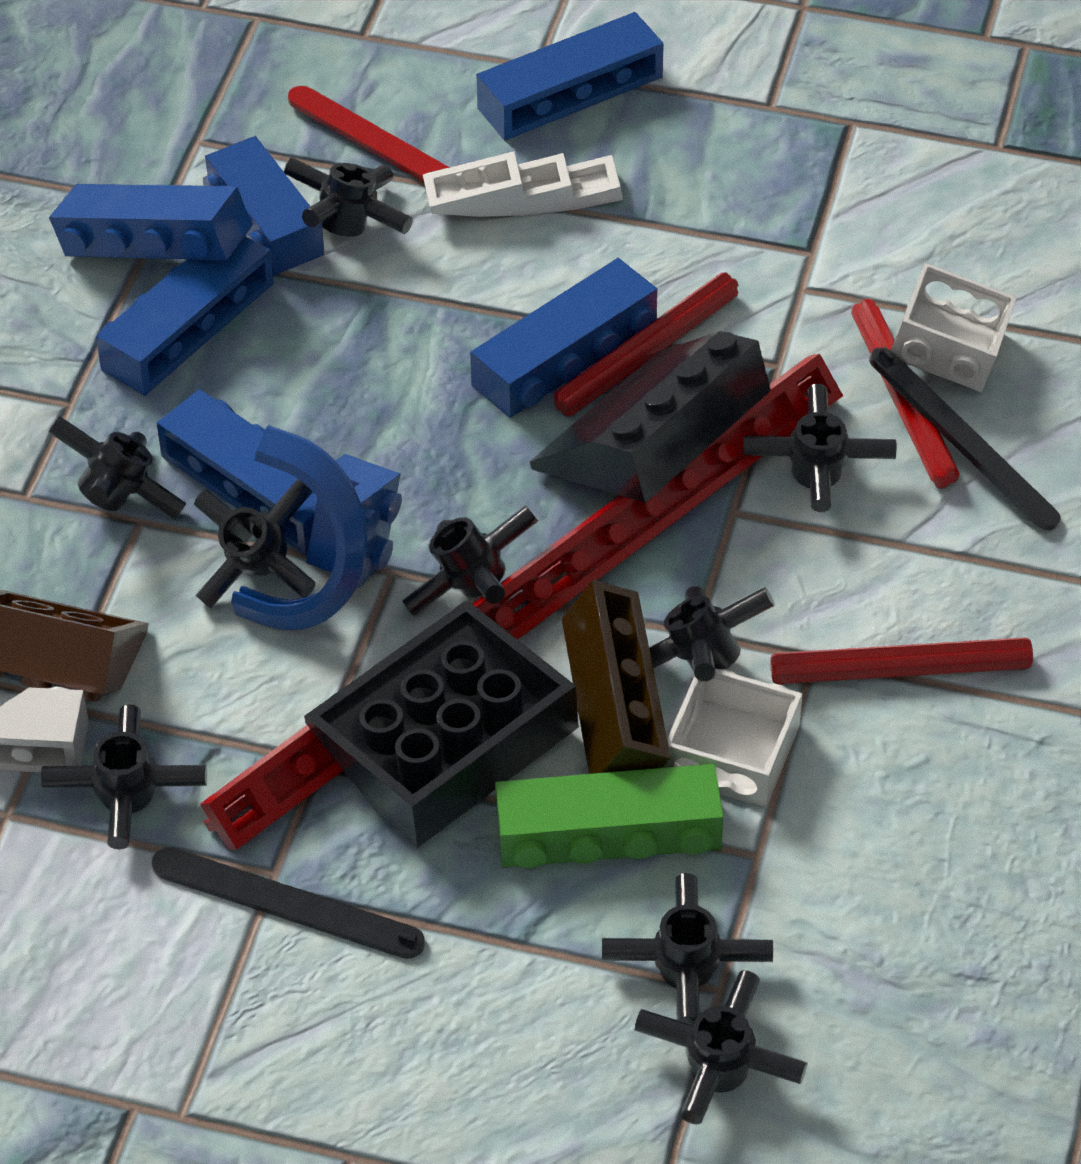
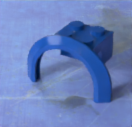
M268 425L256 450L254 461L291 474L309 487L317 496L306 563L332 573L327 583L318 593L305 598H276L241 586L239 592L234 591L232 593L231 603L235 615L258 624L281 630L306 629L316 626L335 615L349 601L357 587H361L366 579L379 569H384L388 564L393 551V541L389 540L391 524L396 519L402 503V496L397 493L401 473L344 454L335 461L327 452L313 442Z

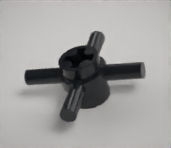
M293 157L285 165L284 173L287 176L320 192V201L305 209L302 213L303 222L307 226L315 227L322 222V228L328 232L352 237L364 232L367 217H370L402 234H406L410 230L413 223L411 216L377 200L376 190L390 183L393 179V172L388 166L382 165L370 171L357 164L338 163L330 168L329 175Z
M813 384L808 388V414L797 422V426L792 431L791 436L743 435L742 453L743 455L790 457L793 477L799 484L810 488L811 508L816 512H825L831 508V486L835 485L840 479L842 467L847 463L848 458L896 459L897 442L896 439L849 438L843 421L839 417L828 413L827 387L822 384Z
M61 416L57 418L48 433L88 459V466L78 479L77 485L81 493L92 504L108 511H118L130 494L137 493L175 520L187 504L148 477L147 470L151 466L153 458L146 448L147 439L142 433L132 432L130 435L121 432H113L109 434L105 442L99 443Z
M297 479L267 514L245 507L232 511L209 490L202 491L196 497L194 505L219 526V544L223 548L227 560L195 596L211 609L242 573L259 576L274 573L300 597H307L314 590L316 582L286 557L288 548L285 532L282 527L310 497L313 491ZM253 536L257 539L252 546L246 544Z
M525 505L489 534L481 533L473 521L467 517L443 520L438 524L437 531L429 544L430 553L440 564V572L408 595L402 602L414 617L451 588L459 589L466 597L475 598L483 595L486 601L491 604L501 602L505 596V590L500 581L505 574L506 566L500 558V551L538 522L537 518Z
M692 586L688 588L685 592V601L673 608L664 620V627L669 633V637L649 647L653 669L678 657L688 662L694 671L695 677L702 682L713 679L715 669L727 670L736 662L741 652L740 646L730 632L731 628L775 606L768 589L764 587L721 609L720 607L713 606L701 587Z
M130 704L120 708L118 732L103 737L96 744L93 752V766H42L41 768L42 788L93 787L98 798L110 810L107 844L109 847L118 850L129 846L132 813L142 810L151 802L156 787L207 786V765H155L154 759L148 753L147 744L139 736L141 710L139 707Z
M683 873L675 879L676 906L668 910L662 917L660 930L656 933L655 938H602V960L655 961V965L660 970L664 980L676 987L677 1020L693 1025L700 1014L699 987L710 980L715 970L719 967V963L773 962V940L720 939L714 917L709 911L698 906L697 877L690 873Z
M742 970L739 972L725 1006L706 1009L698 1015L693 1025L641 1009L637 1016L635 1031L686 1047L685 1052L691 1065L694 1082L680 1115L688 1123L701 1124L714 1092H729L741 1086L747 1077L749 1068L797 1084H801L804 1079L808 1062L756 1046L753 1029L745 1018L760 982V978L751 971Z

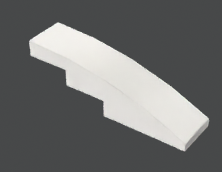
M513 151L423 174L431 214L475 217L527 216L578 210L623 200L612 155L569 166L566 165L564 153L517 164L515 152Z

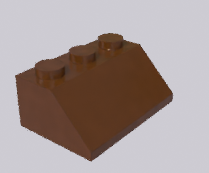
M0 590V677H2L3 672L21 676L20 684L32 688H51L53 683L70 687V690H83L85 700L100 701L102 695L121 690L147 635L149 623Z

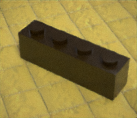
M592 580L562 618L572 681L576 685L577 709L589 774L663 768L671 759L639 593Z

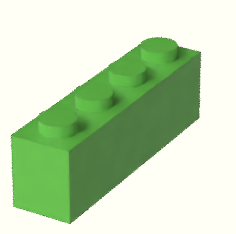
M715 764L495 782L496 817L502 868H535L543 864L566 862L587 864L602 859L626 857L644 859L652 855L674 853L701 854L709 850L722 849L723 811Z

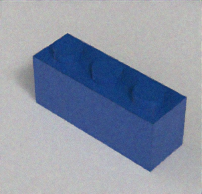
M256 136L205 155L207 176L203 177V185L238 187L252 227L245 236L270 249L273 276L325 255L322 222L315 227H309L303 222L302 213L310 205Z

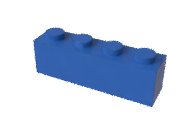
M632 12L477 73V109L502 139L506 141L663 78L664 43L636 12Z
M75 184L49 216L64 255L70 257L227 260L252 227L237 186Z
M244 236L227 260L186 259L179 266L173 267L165 278L147 293L140 295L132 306L114 321L107 323L100 333L96 335L101 370L143 396H146L274 284L270 249Z
M616 258L470 351L471 386L509 418L527 407L536 405L545 395L563 383L570 382L580 372L602 359L656 320L658 288L620 258Z
M198 389L156 422L161 456L237 509L242 507L253 508L258 512L267 514L297 480L296 477L287 472L254 461L256 450L265 429L258 424L252 425L236 414L226 402L215 400L201 389ZM314 492L282 527L287 544L304 556L308 554L317 503V496Z

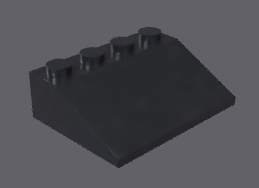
M718 331L655 353L530 461L531 469L646 503L771 391L759 341L729 332Z
M467 600L304 716L306 725L380 817L417 848L495 791V782L508 781L579 728L576 685Z

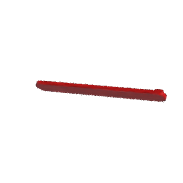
M296 86L288 92V103L291 107L423 183V174L450 168L308 86Z

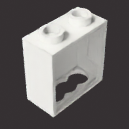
M924 262L891 351L908 365L982 392L997 357L1017 297ZM940 281L947 284L952 290L967 291L976 299L991 300L997 305L999 314L992 318H984L977 315L972 309L957 308L951 301L936 300L927 293L926 285L930 282Z
M715 669L714 678L707 682L699 681L694 676L667 737L671 759L663 768L715 764L720 795L767 808L800 727L802 693L789 690L779 684H768L743 677L726 669Z

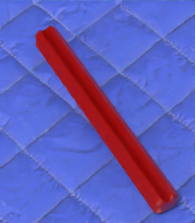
M727 272L718 274L557 390L553 395L555 408L566 417L573 416L639 368L652 355L664 350L737 297V288L739 286L737 280L731 278Z
M867 298L860 304H855L852 307L851 315L870 354L875 348L886 347L891 350L894 338L874 300ZM881 376L931 481L934 482L937 488L941 489L946 488L950 483L957 482L960 473L940 432Z
M1023 637L781 652L771 655L770 673L775 684H793L1028 669L1033 663V648L1031 640Z

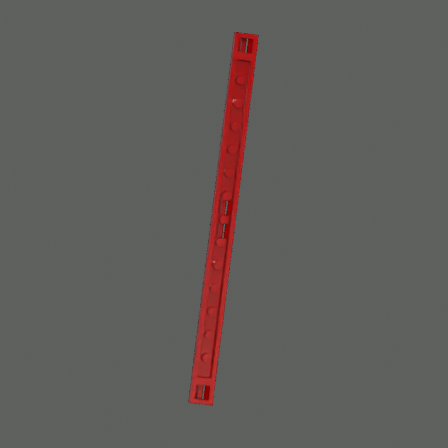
M821 354L809 355L770 384L771 391L646 503L620 495L503 580L500 584L505 590V596L501 602L491 604L482 596L472 604L517 640L585 590L592 580L597 581L763 457L743 455V435L791 436L792 431L797 426V422L808 414V396L804 398L803 394L813 384H822L827 387L828 407L843 397ZM563 572L567 573V575H565L555 584H551V581L558 577L560 574H562ZM525 600H529L528 604H526L516 613H513V609H515ZM306 725L200 803L208 817L203 823L208 831H217L228 850H237L342 772L343 769ZM248 806H252L251 810L232 823L230 819Z

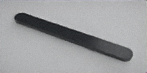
M886 347L875 348L869 357L871 366L1029 520L1044 530H1053L1057 527L1061 520L1059 512L914 371Z
M167 847L157 851L152 858L153 871L162 879L388 954L411 959L420 955L425 947L424 934L414 926L201 856Z

